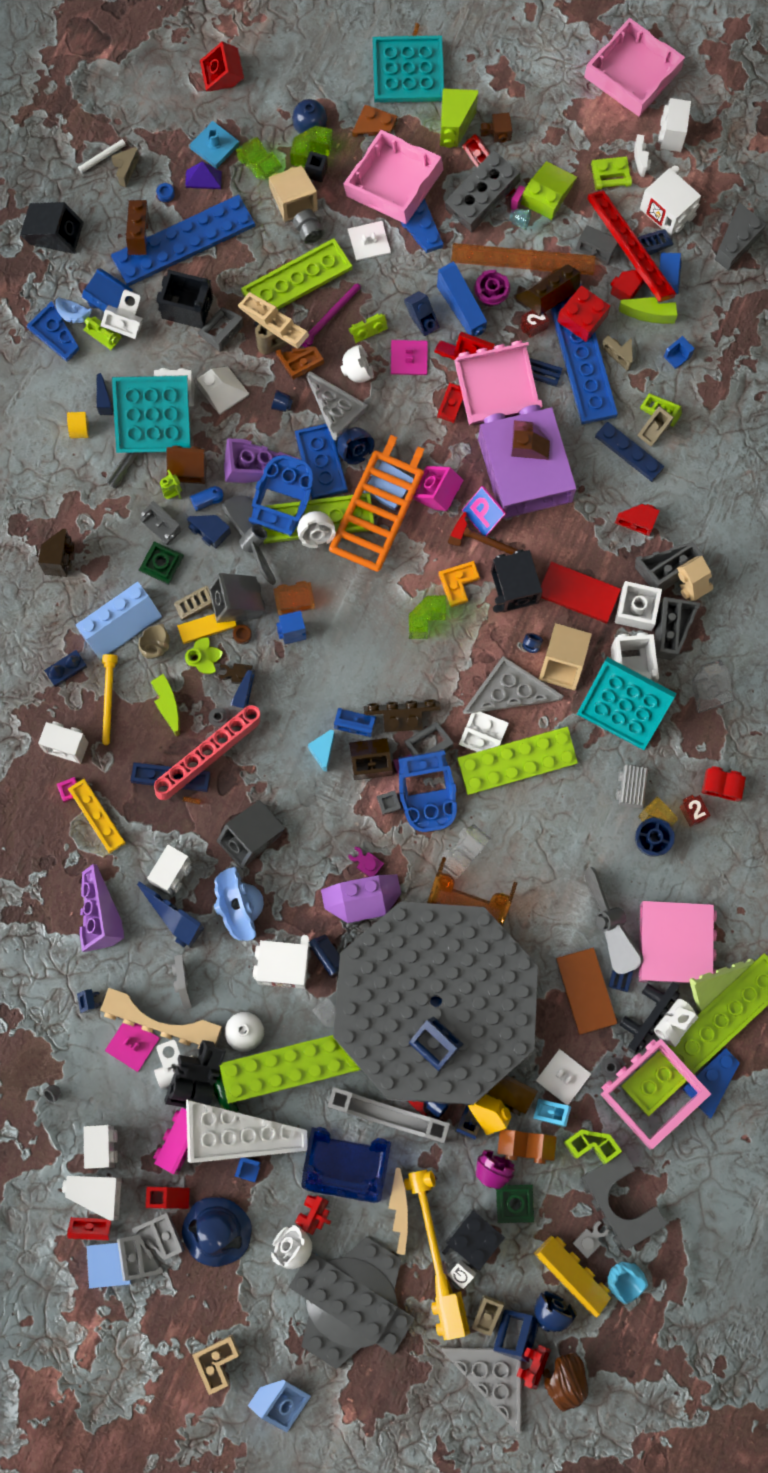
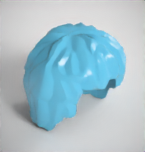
M620 1262L610 1269L607 1280L608 1288L623 1304L631 1303L647 1289L648 1281L645 1274L635 1263Z

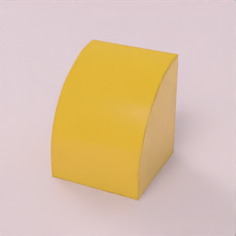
M67 412L70 438H89V420L86 412Z

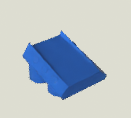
M99 268L86 288L83 289L82 298L87 300L90 307L99 308L105 312L108 305L118 308L123 291L129 290L133 292V289Z

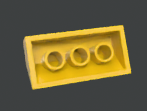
M550 1236L534 1252L535 1256L593 1316L598 1317L611 1299L608 1295L610 1290L602 1282L598 1284L593 1279L595 1275L588 1267L583 1269L580 1266L579 1262L581 1260L573 1252L569 1254L564 1249L566 1244L558 1236L556 1238Z

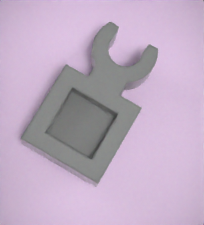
M600 1221L594 1223L592 1232L585 1229L572 1243L587 1259L601 1245L598 1238L606 1236L609 1232L607 1229L602 1233L598 1232L597 1228L601 1224Z

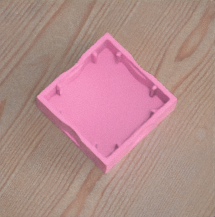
M629 18L614 34L612 40L587 64L584 78L640 117L681 71L685 57L666 43L656 39L648 30Z
M380 130L369 146L364 158L355 166L344 182L346 196L407 224L442 173V157L421 147L410 145L403 139Z

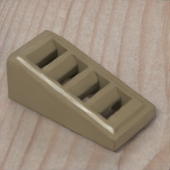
M204 586L174 603L181 621L213 607L208 586ZM203 595H205L207 598L206 602H204L202 598ZM198 598L201 604L197 605L195 599ZM188 602H192L194 606L193 609L190 608ZM183 604L185 605L188 611L186 613H184L181 605Z

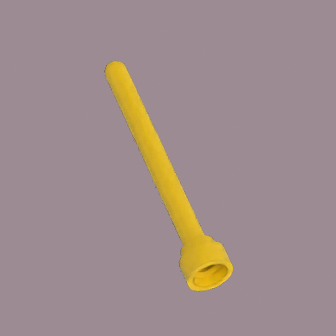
M105 654L102 657V664L106 668L103 745H109L113 668L118 664V656L113 654Z

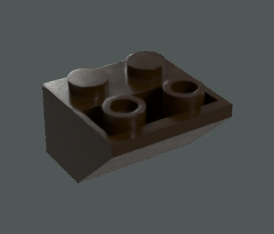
M67 529L60 530L41 544L38 563L44 575L67 577L68 571H71L72 561L70 560V554L74 553V542H72Z
M387 738L349 743L354 780L392 776Z

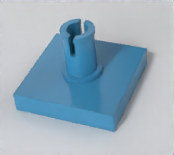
M214 121L189 144L192 151L216 169L240 145L236 138Z

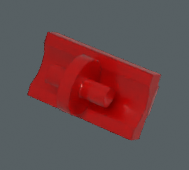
M308 1195L304 1205L311 1208L308 1216L300 1213L295 1223L303 1231L311 1235L314 1234L316 1228L322 1230L324 1223L330 1225L332 1221L327 1219L330 1211L326 1209L329 1201L319 1196Z

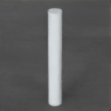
M124 140L118 141L78 167L81 173L87 171L126 146Z

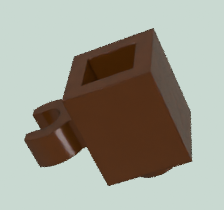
M510 112L492 114L491 124H480L481 136L493 134L494 143L511 141L513 131Z

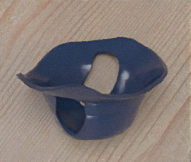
M217 1197L204 1198L197 1201L191 1207L182 1226V1237L191 1256L198 1262L211 1267L224 1266L240 1259L248 1249L252 1232L251 1221L245 1211L234 1202ZM195 1219L197 1221V1237L194 1232L189 1230L191 1222ZM237 1236L241 1237V1247L239 1249L230 1247L222 1250Z

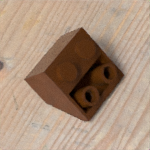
M167 447V470H170L172 475L176 474L180 483L206 484L207 460L204 449L200 447Z

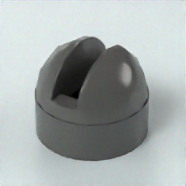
M50 1085L43 1090V1095L48 1102L54 1103L61 1096V1091L58 1086Z

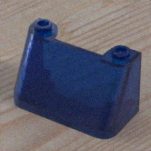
M312 1127L302 1174V1188L310 1192L370 1203L380 1202L384 1189L391 1142L383 1138H377L369 1146L330 1139L331 1134L327 1129Z

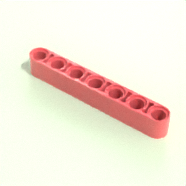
M253 705L247 706L159 777L154 783L157 798L160 800L171 798L260 724V710ZM252 714L255 715L256 718L248 719L247 716ZM239 726L242 729L240 731H234L233 727ZM221 738L227 739L225 743L218 742ZM206 750H211L213 752L210 755L203 754V752ZM191 762L198 763L196 767L188 766ZM176 774L183 775V777L178 780L173 778ZM162 786L168 787L165 792H161L158 789Z

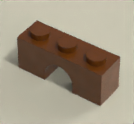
M129 200L126 231L128 255H147L146 229L149 226L147 200Z

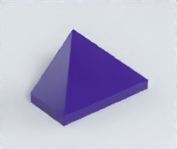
M202 161L186 170V188L221 189L222 171Z

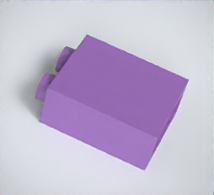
M530 405L521 409L520 415L506 418L505 414L497 413L486 417L484 423L480 424L478 441L494 497L507 513L502 519L573 501L576 486L552 407L541 410L539 405ZM514 420L533 422L550 440L548 460L511 457Z

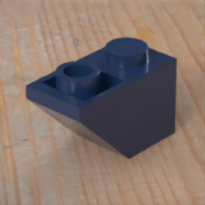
M418 291L404 299L411 318L423 336L440 328L427 295Z
M217 515L189 516L187 518L188 528L195 535L198 533L202 536V540L206 545H212L215 549L231 534L230 526Z

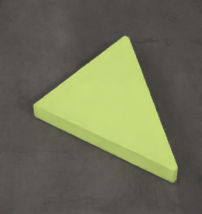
M748 959L745 963L742 961L732 964V968L724 967L718 969L715 974L711 972L700 975L697 980L691 978L690 985L697 1010L701 1012L755 961Z

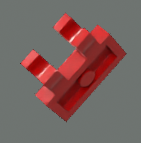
M538 1345V1348L534 1350L526 1348L524 1356L533 1360L531 1367L527 1370L519 1368L516 1375L525 1380L524 1386L537 1390L551 1352L550 1348Z

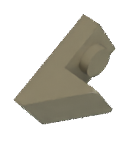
M135 147L111 157L113 165L118 167L117 177L120 186L127 187L140 159L138 148Z
M608 335L603 340L601 348L628 371L633 361L632 338L621 347L616 339H612Z
M659 406L637 436L649 446H654L663 432L669 429L674 416Z
M484 1295L481 1298L480 1306L471 1329L491 1336L504 1303Z

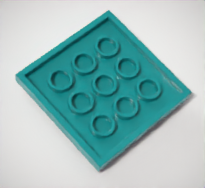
M442 35L373 37L374 103L442 101L444 89Z
M188 375L112 377L116 453L166 452L167 447L172 446L191 448Z
M607 657L577 715L645 750L677 693Z

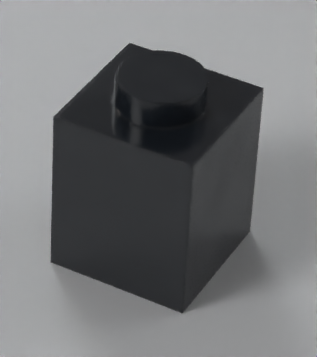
M310 151L305 164V172L309 179L323 182L328 168L327 156Z

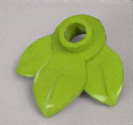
M208 637L198 639L193 648L189 649L185 654L186 663L191 667H196L203 674L215 673L216 669L213 663H216L223 654L218 648L209 647L210 641ZM193 655L198 656V659L193 661L191 660V657Z

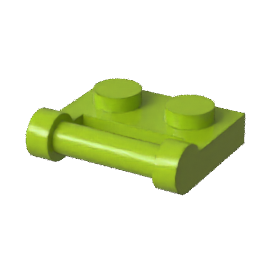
M627 156L592 160L591 166L596 190H602L605 187L632 186ZM624 177L620 179L601 180L605 178Z

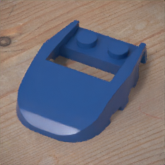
M280 455L272 458L267 463L260 481L257 482L252 502L253 512L252 517H249V522L291 537L300 519L305 514L313 482V473L306 462L287 455ZM268 489L301 500L296 517L262 506L261 503L266 490Z
M444 750L399 757L400 800L408 823L412 828L420 832L444 829L451 825L456 817V785L454 784L450 766L447 764ZM443 771L446 789L408 795L406 777Z

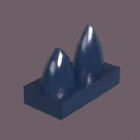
M75 650L44 671L53 685L57 687L87 668V665L77 650Z

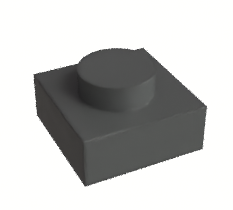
M395 790L377 796L383 816L401 810Z

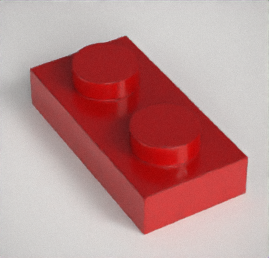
M449 382L437 418L452 423L455 422L463 401L460 386Z
M71 1217L67 1238L109 1241L112 1222L108 1219Z

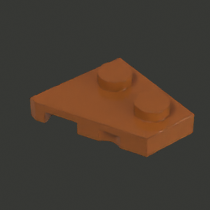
M364 105L352 131V136L358 137V134L376 136L380 130L391 134L397 122V116Z
M315 346L303 349L292 348V351L282 352L281 349L275 351L293 380L324 364V359Z

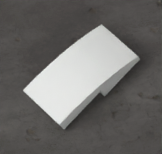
M637 134L634 148L635 163L640 176L644 177L646 170H650L651 160L648 159L649 152L645 151L644 135Z

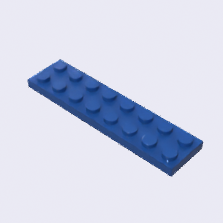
M236 195L147 237V255H128L126 247L111 254V258L125 284L129 287L255 227V222L240 196Z
M572 294L551 308L550 311L581 425L616 418L618 413L595 332L586 342L557 322L560 310L574 295Z

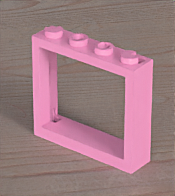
M653 1039L645 1046L647 1051L642 1055L638 1053L630 1060L633 1064L628 1068L624 1066L616 1073L618 1078L613 1082L611 1080L606 1082L601 1087L603 1091L600 1093L649 1150L658 1145L711 1095L662 1039L658 1041ZM659 1050L697 1091V1094L649 1138L614 1100L610 1093L655 1051Z

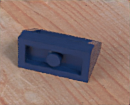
M326 934L309 942L310 948L332 979L339 973V953Z
M434 1016L428 1019L409 1041V1044L438 1071L463 1046V1043ZM426 1031L449 1051L441 1062L418 1041Z
M504 1309L493 1351L529 1363L530 1358L524 1356L527 1347L533 1349L539 1326L538 1320L532 1315ZM511 1317L523 1321L515 1351L502 1348Z

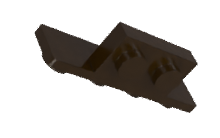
M428 699L420 703L411 700L406 701L405 704H398V702H388L387 705L370 703L364 706V715L383 714L384 732L423 730L422 711L441 710L440 702L434 699Z

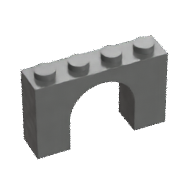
M621 1152L608 1163L601 1164L581 1177L583 1182L580 1183L586 1194H591L593 1198L591 1203L597 1212L601 1211L604 1216L602 1222L607 1230L611 1229L615 1236L612 1238L618 1248L622 1247L623 1250L631 1248L667 1225L657 1206L651 1207L632 1219H622L611 1210L608 1202L610 1188L616 1181L635 1170L625 1152Z

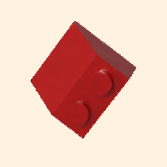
M222 41L200 60L205 88L208 92L232 88L244 79L238 47Z

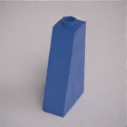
M453 261L440 268L437 279L438 290L466 332L472 336H480L486 330L487 320L457 265Z

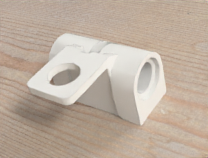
M124 290L119 307L115 308L108 305L105 309L101 326L136 339L143 323V318L136 316L141 296L132 291ZM132 296L135 299V304L132 306L128 305L125 302V298Z
M677 999L654 1028V1031L659 1039H662L666 1044L676 1047L686 1031L698 1019V1016L687 1002Z
M175 1040L157 1046V1052L163 1067L155 1069L154 1072L162 1090L170 1086L176 1067L179 1066L177 1059L180 1052ZM170 1046L174 1049L173 1057H164L163 1050L165 1047Z

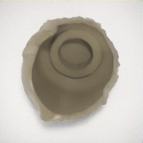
M164 624L150 626L143 631L138 643V648L143 657L154 659L168 651L170 637Z

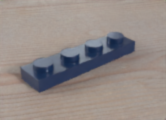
M608 421L596 433L595 438L651 482L664 469L660 462Z
M134 762L130 781L131 783L154 786L155 781L172 767ZM202 771L182 789L208 792L210 772ZM176 774L173 778L178 780L181 779L183 775Z

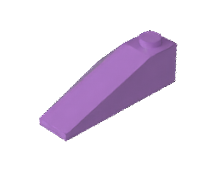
M228 438L224 460L225 482H258L264 473L263 471L267 463L272 458L280 455H290L282 452H273L263 445L259 447L251 444L252 442L246 439Z
M93 864L82 872L81 896L84 897V906L81 908L80 915H84L83 927H80L79 933L82 952L111 947L124 939L121 918L97 864Z

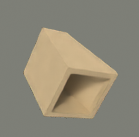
M302 165L291 167L287 171L274 173L268 177L269 187L284 222L292 220L299 212L305 209H312L314 212L318 210L317 191Z
M555 623L539 680L575 690L592 634Z

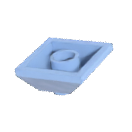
M281 1380L260 1387L248 1406L261 1419L288 1432L311 1396L289 1382Z

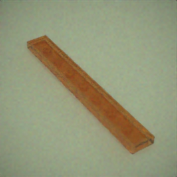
M453 243L451 262L554 271L569 264L578 270L580 274L594 275L596 256Z

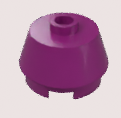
M497 270L483 272L474 284L476 296L482 304L489 307L499 305L510 293V284L507 277L496 272Z
M484 1150L482 1155L477 1158L475 1175L485 1186L501 1189L514 1177L515 1165L510 1160L505 1159L504 1156L500 1158L493 1155L494 1151Z

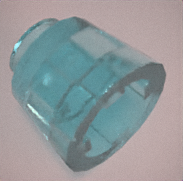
M516 208L515 211H511L509 221L512 222V225L526 230L529 225L531 210Z

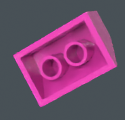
M185 1108L175 1112L172 1119L174 1124L171 1129H167L163 1137L165 1143L162 1148L158 1147L154 1155V1159H156L154 1164L174 1175L179 1174L188 1155L187 1110Z

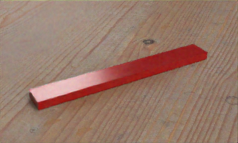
M602 190L589 194L588 201L657 300L662 302L674 298L676 295L675 291L605 191Z

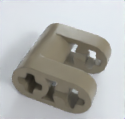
M260 324L255 329L257 348L261 354H270L288 344Z

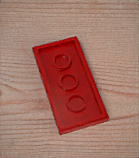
M551 561L541 585V598L607 624L621 589Z

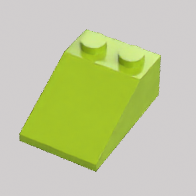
M546 161L525 188L522 194L521 205L552 220L575 183L577 176Z

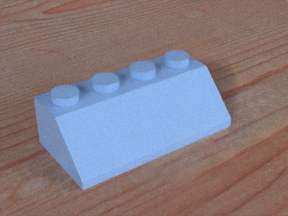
M136 582L77 623L76 627L101 661L103 655L111 654L162 618V615L139 582Z

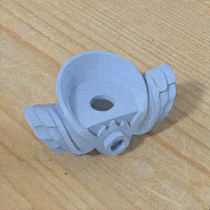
M236 867L228 868L220 872L214 880V891L217 897L214 909L218 915L223 917L225 927L234 939L249 941L256 937L254 920L262 912L264 905L263 896L255 886L241 882ZM238 898L240 905L238 910L232 907V901Z

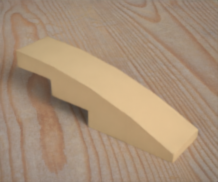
M250 292L238 304V307L252 319L297 349L309 337L308 331L294 324L291 318L278 312L274 305Z
M396 1167L388 1209L396 1210L392 1231L400 1232L397 1254L405 1255L408 1235V1208L401 1169Z

